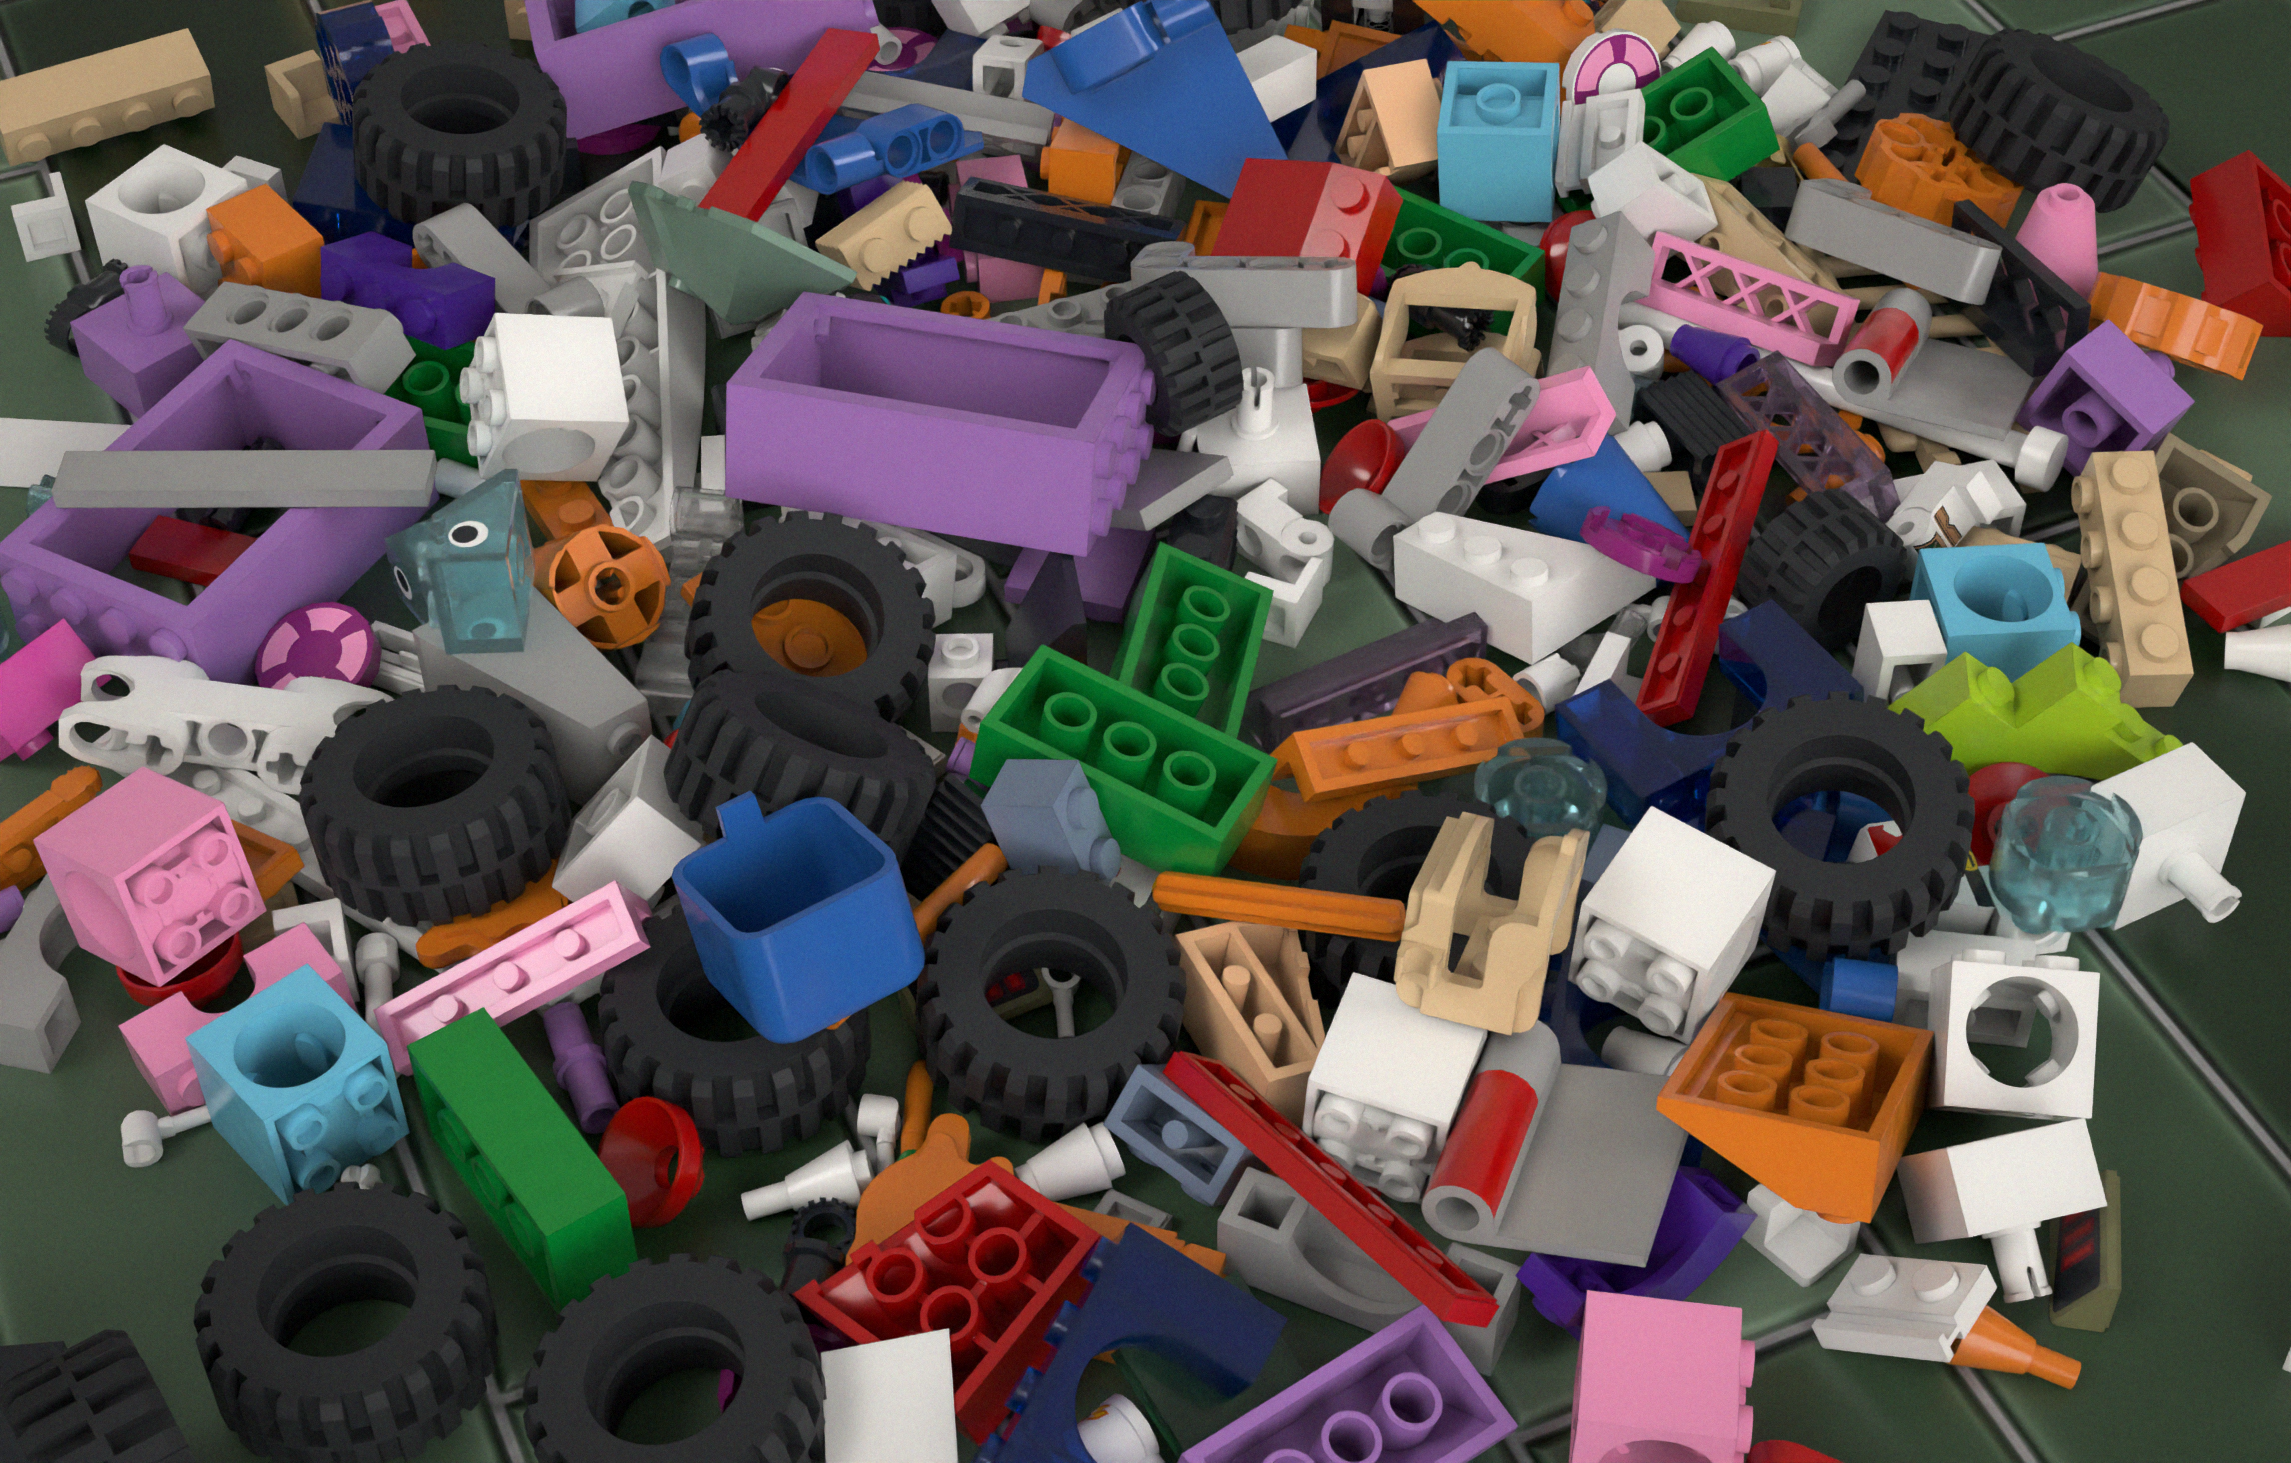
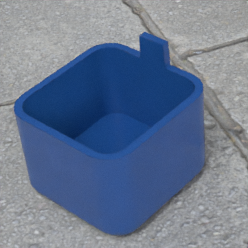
M748 791L716 807L723 838L692 852L681 859L673 869L672 879L708 980L761 1036L773 1043L789 1044L806 1039L908 986L918 978L924 968L925 952L896 855L888 845L846 808L831 798H806L763 818L755 795Z

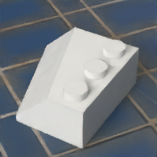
M1437 511L1421 518L1415 524L1393 536L1395 596L1397 599L1531 665L1656 587V577L1643 574L1620 564L1602 554L1590 544Z

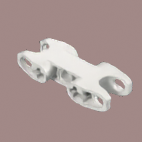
M104 656L85 663L81 671V701L83 702L62 711L59 718V748L78 760L131 774L143 766L165 776L174 772L182 762L257 771L263 783L271 789L282 793L299 795L302 789L300 781L309 760H313L312 755L325 736L333 738L337 725L350 715H353L357 710L367 708L368 705L383 698L386 703L395 699L381 691L342 680L312 676L299 677L291 680L283 690L210 681L202 668L186 660L177 662L171 658L159 656ZM104 674L118 676L127 683L130 693L127 696L109 695L101 691L97 685L96 678ZM80 722H91L108 726L111 729L112 735L104 743L93 744L80 738L75 731L74 725ZM227 723L236 725V726L239 727V728L232 727V726L228 725Z

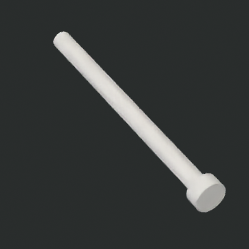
M1634 301L1622 304L1619 308L1618 330L1622 331L1632 325L1651 327L1659 333L1663 340V347L1670 350L1671 340L1675 332L1684 324L1711 330ZM1751 344L1760 353V364L1754 377L1755 380L1988 460L1994 459L1996 463L2015 469V481L2017 483L2043 492L2050 490L2061 471L2068 449L2067 435L2037 425L2031 430L2029 435L2010 429L2005 440L2000 441L1857 406L1845 401L1836 392L1832 382V368L1811 366Z

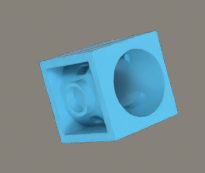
M1447 61L1437 127L1441 206L1475 221L1552 222L1560 133L1559 63Z
M2044 543L1927 548L1919 550L1909 601H1930L1947 650L1945 665L1966 651L1987 667H1996L2001 670L2010 682L2013 683L2070 642L2077 646L2080 644L2081 626L2079 616L2076 611H2069L2064 598L2065 585L2062 571L2060 568H2053Z
M308 963L185 1037L213 1127L286 1206L294 1202L293 1194L314 1188L315 1194L324 1192L341 1177V1174L348 1166H359L371 1157L386 1152L396 1141L410 1133L387 1043Z

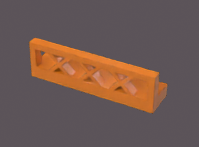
M1508 696L1293 732L1270 754V756L1278 759L1271 781L1294 777L1303 802L1309 803L1519 764L1531 753Z

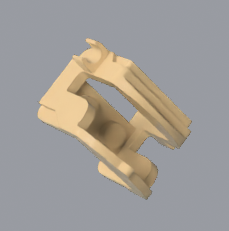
M1476 262L1464 263L1459 268L1423 271L1396 279L1393 282L1385 305L1380 340L1369 376L1363 388L1364 393H1371L1366 410L1377 413V418L1388 424L1390 420L1437 408L1471 356L1486 347L1495 348L1537 380L1542 379L1544 375L1542 355L1538 349L1534 348L1537 331L1535 306L1537 298L1535 288L1513 276L1481 269ZM1409 305L1515 311L1507 336L1483 332L1486 336L1485 340L1480 339L1479 346H1475L1473 351L1470 350L1468 352L1458 346V339L1446 332L1431 334L1405 342L1409 326Z
M1462 812L1459 819L1446 817L1410 890L1401 944L1397 951L1394 972L1396 992L1405 1004L1420 1009L1419 1013L1511 1036L1513 1032L1522 1033L1534 1027L1540 1013L1549 956L1561 953L1567 947L1570 940L1590 832L1572 828L1568 835L1565 834L1564 837L1547 836L1535 842L1524 864L1519 900L1515 901L1489 895L1484 890L1491 854L1490 846L1494 819ZM1453 932L1470 936L1454 973H1451L1448 969V961Z

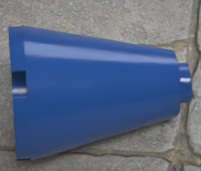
M1608 432L1595 456L1556 466L1542 484L1529 512L1537 517L1528 520L1529 525L1539 533L1585 544L1588 543L1579 532L1589 509L1597 506L1610 507L1611 511L1608 518L1619 521L1624 513L1630 515L1634 513L1681 535L1687 543L1691 535L1618 441ZM1656 578L1655 588L1661 590L1670 583L1674 586L1675 582Z

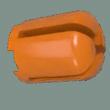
M605 523L544 543V546L532 549L520 560L511 578L513 580L523 575L600 653L622 649L643 642L661 624V622H657L665 607L666 587L671 586V579L664 558L647 537H638L624 528L606 526L608 524ZM612 574L618 577V579L595 589L598 580L611 577Z

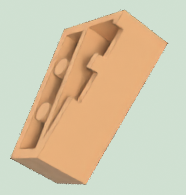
M1426 59L1363 70L1334 148L1338 164L1386 175L1392 185L1397 187L1408 186L1438 168L1437 127L1443 88L1438 78H1432Z
M1230 921L1176 934L1175 940L1181 952L1179 966L1186 972L1187 990L1183 1005L1182 1023L1202 1056L1221 1060L1298 1128L1302 1127L1308 1078L1326 1037L1318 1001L1312 999L1308 981L1310 965L1307 952H1302L1298 929Z

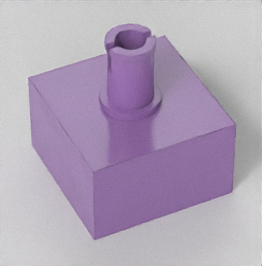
M136 265L127 268L121 273L119 278L120 285L124 290L123 295L70 322L85 376L138 419L204 362L183 330V327L202 307L205 301L168 272L158 276L157 271H153V268L148 265Z
M2108 319L2063 354L2022 407L2015 420L2028 432H2031L2038 425L2067 435L2068 449L2063 467L2075 478L2081 475L2092 452L2149 451L2173 429L2195 401L2172 380L2175 376V368L2168 356L2156 350L2144 353Z

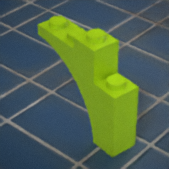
M2073 642L2058 650L2013 683L2010 682L2001 670L1996 667H1987L1965 651L1888 706V709L1895 713L1901 714L1904 708L1925 719L1923 731L1927 735L1933 731L1940 732L1953 747L1951 761L1958 760L1962 762L1968 776L1992 764L2016 762L2033 766L2045 773L2084 776L2104 781L2184 746L2176 737L2172 735L2165 736L2145 722L2132 706L2121 703L2119 691L2121 689V680L2114 667L2101 657L2094 658Z

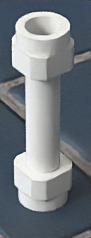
M371 933L363 936L358 941L357 950L355 951V962L359 982L365 985V1022L384 1040L373 1010L393 1000L392 983L400 977L398 943L394 937L386 933ZM393 1065L395 1077L397 1079L401 1075V1073L397 1072Z

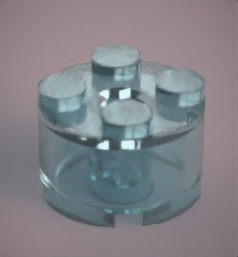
M1522 738L1509 741L1498 747L1496 757L1486 764L1484 760L1480 763L1474 777L1472 804L1476 799L1493 805L1496 808L1497 816L1504 818L1509 814L1527 829L1526 839L1532 836L1537 841L1547 836L1564 837L1565 834L1568 835L1572 828L1589 831L1586 861L1603 825L1607 782L1602 769L1593 759L1589 757V764H1587L1580 758L1572 755L1571 745L1550 738Z
M2071 776L2042 777L2027 782L2017 790L2016 798L2009 804H2006L2003 810L1988 868L1990 886L1999 902L2012 913L2011 919L2015 926L2031 934H2041L2048 930L2057 932L2087 931L2097 927H2108L2117 921L2127 896L2143 840L2142 826L2136 812L2120 796L2113 792L2112 799L2109 800L2091 791L2093 782Z

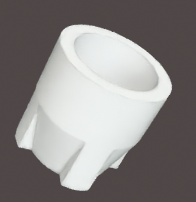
M1553 653L1518 672L1512 679L1541 703L1544 713L1547 715L1571 701L1578 687V677L1581 675L1576 665L1571 666L1569 662L1560 658L1558 653Z

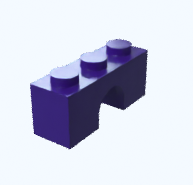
M373 231L320 247L321 299L341 301L346 304L371 309H384L401 322L404 334L441 349L447 350L475 340L479 336H484L495 313L494 277L454 262L437 268L414 269L412 268V246Z

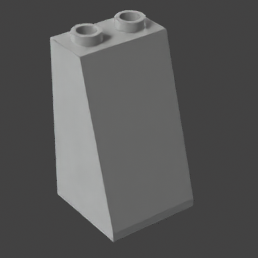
M523 575L412 630L425 692L436 691L438 685L456 684L461 690L470 691L472 686H479L491 689L497 694V697L505 693L525 704L526 707L540 716L546 724L547 731L552 735L568 799L583 807L651 734L653 735L648 700ZM489 618L499 619L508 627L507 635L501 641L494 644H477L469 637L470 628L480 620Z

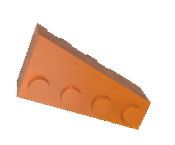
M1412 0L1442 25L1447 23L1449 19H1452L1456 23L1458 32L1466 40L1465 43L1481 56L1489 49L1503 62L1559 63L1561 116L1562 103L1567 101L1566 89L1562 88L1565 68L1575 49L1585 38L1595 33L1593 12L1583 0Z
M1062 116L1061 126H1054L1050 147L1044 146L1042 149L1040 177L1041 179L1048 180L1049 193L1111 205L1132 150Z

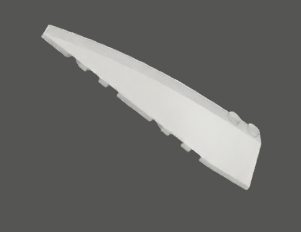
M662 146L529 221V264L552 288L557 283V280L552 277L555 269L636 260L649 274L646 281L637 283L635 290L640 295L619 340H616L630 423L604 467L598 484L602 494L610 501L612 506L609 514L614 527L624 528L638 537H647L658 551L682 540L701 436L706 350L705 302L701 298L696 299L668 286L667 284L672 275L654 267L628 193L632 180L661 188L658 182L667 155L666 150Z

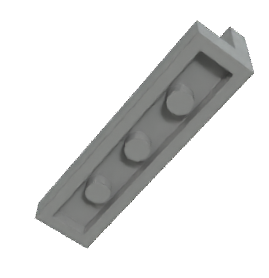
M868 71L863 73L835 113V115L867 120L909 104L919 103L957 116L962 122L964 131H982L984 149L977 152L1000 157L1020 154L1021 161L1040 164L1043 147L1050 144L1055 119V112L1038 104Z

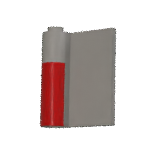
M1897 288L1887 292L1875 305L1837 359L1832 370V382L1836 392L1845 401L1857 406L2004 441L2038 377L2032 378L2010 357L1928 338L1932 323V310L1928 301L1921 293L1910 288Z
M1539 1020L1536 1021L1534 1027L1529 1031L1522 1033L1513 1032L1511 1036L1491 1031L1422 1199L1421 1210L1425 1221L1434 1231L1442 1236L1459 1242L1646 1267L1689 1132L1656 1110L1657 1096L1670 1076L1561 1063L1560 1046L1556 1035L1546 1024Z

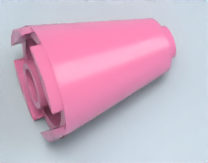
M2061 183L2046 188L2038 194L2015 239L2087 301L2098 273L2095 203L2080 187ZM2002 262L2004 273L2007 275L2004 262ZM2028 278L2034 299L2038 303L2032 281ZM2060 307L2067 328L2068 313Z

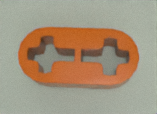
M1477 657L1464 658L1456 661L1449 667L1446 679L1456 689L1459 704L1508 696L1530 752L1540 745L1543 737L1545 713L1543 706L1534 696L1497 665L1488 660Z

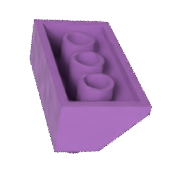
M1423 1304L1183 1452L1177 1463H1467L1514 1433L1518 1425L1436 1315Z

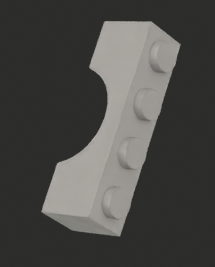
M1622 211L1588 220L1571 228L1546 377L1590 365L1616 412V416L1607 431L1610 435L1628 431L1635 384L1624 362L1619 342V308L1622 304L1649 296L1656 254Z
M48 873L38 888L28 894L24 902L23 911L8 936L0 940V1064L51 1074L81 1024V1020L66 978L57 973L65 957L78 945V942Z
M1247 1167L1218 1219L1217 1251L1225 1253L1227 1256V1263L1223 1274H1226L1228 1278L1374 1333L1381 1331L1423 1305L1283 1179ZM1452 1242L1442 1253L1497 1299L1496 1303L1500 1307L1487 1328L1446 1322L1440 1318L1438 1319L1479 1373L1491 1376L1517 1321L1522 1282L1515 1275L1521 1267Z

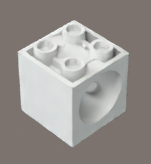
M163 144L85 200L103 266L113 258L114 260H120L121 264L126 263L128 265L127 268L136 265L151 266L153 271H157L158 276L168 272L206 302L218 289V279L223 277L220 264L212 255L207 243V234L212 231L206 209L245 193L249 189L245 178Z
M494 313L484 336H479L476 340L474 358L469 368L464 367L461 372L460 396L464 404H470L472 418L467 434L468 450L471 456H477L481 479L597 482L630 423L612 318Z
M1651 806L1582 902L1567 980L1578 985L1590 998L1599 1002H1609L1639 1018L1651 1031L1663 1036H1672L1687 1045H1691L1756 948L1776 870Z
M1964 949L1962 954H1952L1950 962L1931 969L1927 1030L1934 1031L1924 1109L2055 1121H2071L2081 1118L2091 1119L2100 973L2079 971L2078 958L2038 955L2035 956V960H2023L2022 966L2006 965L2005 952ZM1990 985L2010 986L2028 994L2033 998L2039 1011L2048 1019L2051 1027L2052 1047L2049 1059L2026 1075L2025 1079L2029 1083L2020 1088L2005 1085L1991 1078L1988 1075L1990 1071L1978 1058L1971 1054L1968 1047L1966 1023L1969 1011L1975 1010L1989 998L1991 993L1987 987Z
M1353 972L1308 1078L1302 1131L1366 1187L1378 1188V1191L1383 1192L1396 1201L1414 1202L1422 1205V1199L1485 1047L1488 1030L1419 1013L1420 1009L1405 1004L1399 998L1396 992V985Z

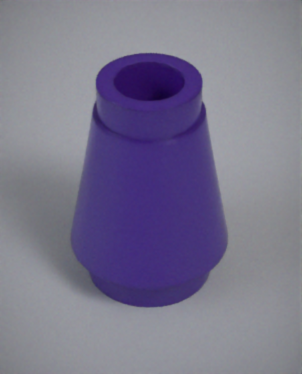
M1684 324L1677 329L1670 344L1672 356L1678 358L1722 392H1727L1731 389L1740 392L1746 389L1753 381L1760 364V353L1758 349L1752 347L1748 338L1693 327L1688 324Z

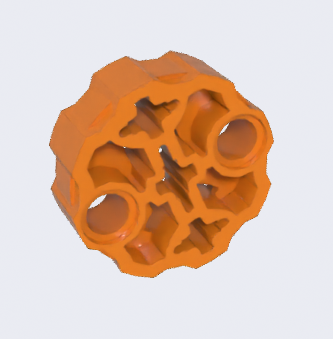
M1900 113L1899 117L1891 120L1880 119L1873 129L1854 174L1861 182L1862 187L1871 190V200L1948 227L1952 225L1954 202L1969 199L2005 230L2025 187L2014 180H2008L1998 173L1999 170L1990 164L1986 165L1977 158L1976 152L1971 148H1966L1959 140V134L1953 132L1950 122L1932 119L1917 113Z
M2105 272L2097 273L2087 300L2092 305L2088 332H2092L2109 319L2138 347L2150 351H2160L2172 361L2240 381L2244 378L2264 326L2257 323L2256 320L2210 303L2141 281Z

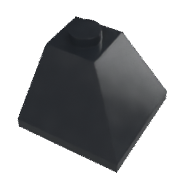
M1049 552L1005 631L1006 659L995 660V670L1023 668L1042 644L1088 666L1087 622L1073 555Z

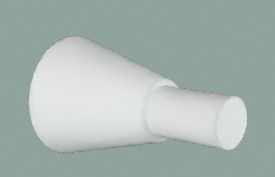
M847 1139L785 1176V1181L741 1193V1199L748 1221L792 1208L794 1211H798L802 1206L808 1207V1201L820 1202V1197H826V1201H831L833 1197L838 1199L840 1204L843 1201L846 1202L849 1209H857L863 1192L871 1180L875 1178L866 1149L854 1152Z

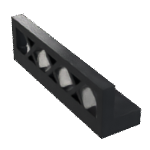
M970 176L956 194L949 247L1106 281L1124 283L1132 281L1131 262L1145 246L1167 241L1182 242L1185 236L1187 221Z
M1971 200L1954 202L1951 228L1971 234L1972 231L1973 236L2001 246V256L2007 275L2004 273L1999 258L1983 305L1969 304L1943 297L2032 378L2049 374L2063 354L2087 336L2092 305ZM2028 278L2032 281L2038 303L2034 299ZM2060 307L2068 313L2067 328Z

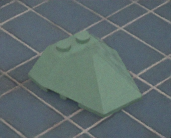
M632 180L629 186L628 193L655 268L672 275L667 285L696 299L701 298L719 316L731 324L740 325L765 321L783 309L788 310L804 291L830 296L836 292H843L853 283L857 275L856 271L755 221L711 206L710 210L696 207V201L682 195L678 198L651 184Z

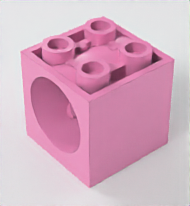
M143 766L33 839L79 946L159 988L267 911L224 802Z
M1587 1290L1574 1377L1568 1463H1744V1453L1749 1454L1753 1429V1406L1745 1405L1746 1387L1751 1388L1753 1379L1755 1341L1741 1339L1742 1308Z

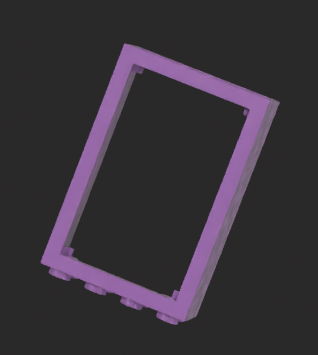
M524 0L537 61L542 73L547 72L559 87V92L565 99L567 106L566 137H576V140L687 106L667 84L662 74L660 54L666 45L703 33H713L724 44L729 60H734L738 81L743 82L750 74V70L754 69V66L778 68L787 72L788 75L796 73L828 28L871 33L870 28L880 25L872 0H675V5L579 34L575 28V0Z
M804 291L727 382L725 497L819 513L830 512L843 515V517L1087 558L1098 536H1107L1111 524L1113 509L1121 510L1127 484H1135L1139 472L1140 459H1149L1153 444L1154 426L1146 424L1145 418L1146 406L1154 403L1157 392L1154 372L1150 368L1144 353L1135 343Z
M229 339L104 451L242 450L246 445L252 446V443L258 437H262L263 441L266 437L272 438L279 442L286 450H430L421 408ZM434 480L428 507H291L188 606H185L108 575L128 555V552L158 515L170 517L178 508H56L52 496L0 543V582L2 588L7 593L16 620V631L26 644L64 618L96 658L104 656H159L171 658L177 662L186 660L202 668L210 681L252 686L257 681L255 673L257 652L269 630L288 613L306 605L336 602L440 498ZM110 674L112 678L121 681L124 685L129 687L123 679H121L118 676Z

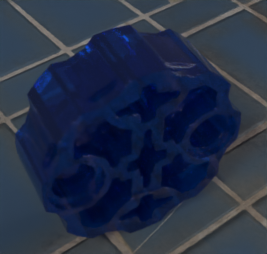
M371 0L316 13L317 23L315 24V32L323 62L324 74L342 130L352 150V107L356 87L376 63L381 65L386 56L394 53L382 16H379Z

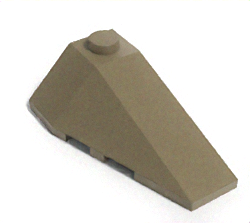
M2168 432L2149 451H2154L2180 593L2183 581L2218 568L2248 543L2273 496ZM2085 568L2068 608L2069 611H2076L2079 616L2081 635L2100 646L2097 625L2093 623L2090 614L2091 589L2088 571Z

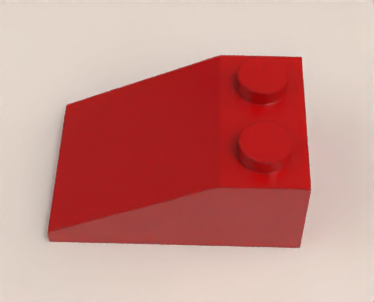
M1246 158L1210 256L1350 258L1356 261L1357 293L1369 297L1403 199L1386 175L1333 162Z

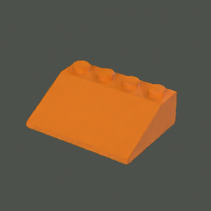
M1726 991L1658 1094L1656 1110L1795 1208L1814 1211L1820 1218L1832 1223L1851 1224L1857 1221L1870 1223L1924 1110L1934 1031Z

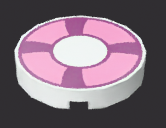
M1613 28L1604 33L1596 32L1585 38L1571 54L1563 73L1562 88L1566 89V99L1571 100L1572 105L1585 104L1587 97L1642 89L1662 77L1658 53L1646 38L1631 31Z

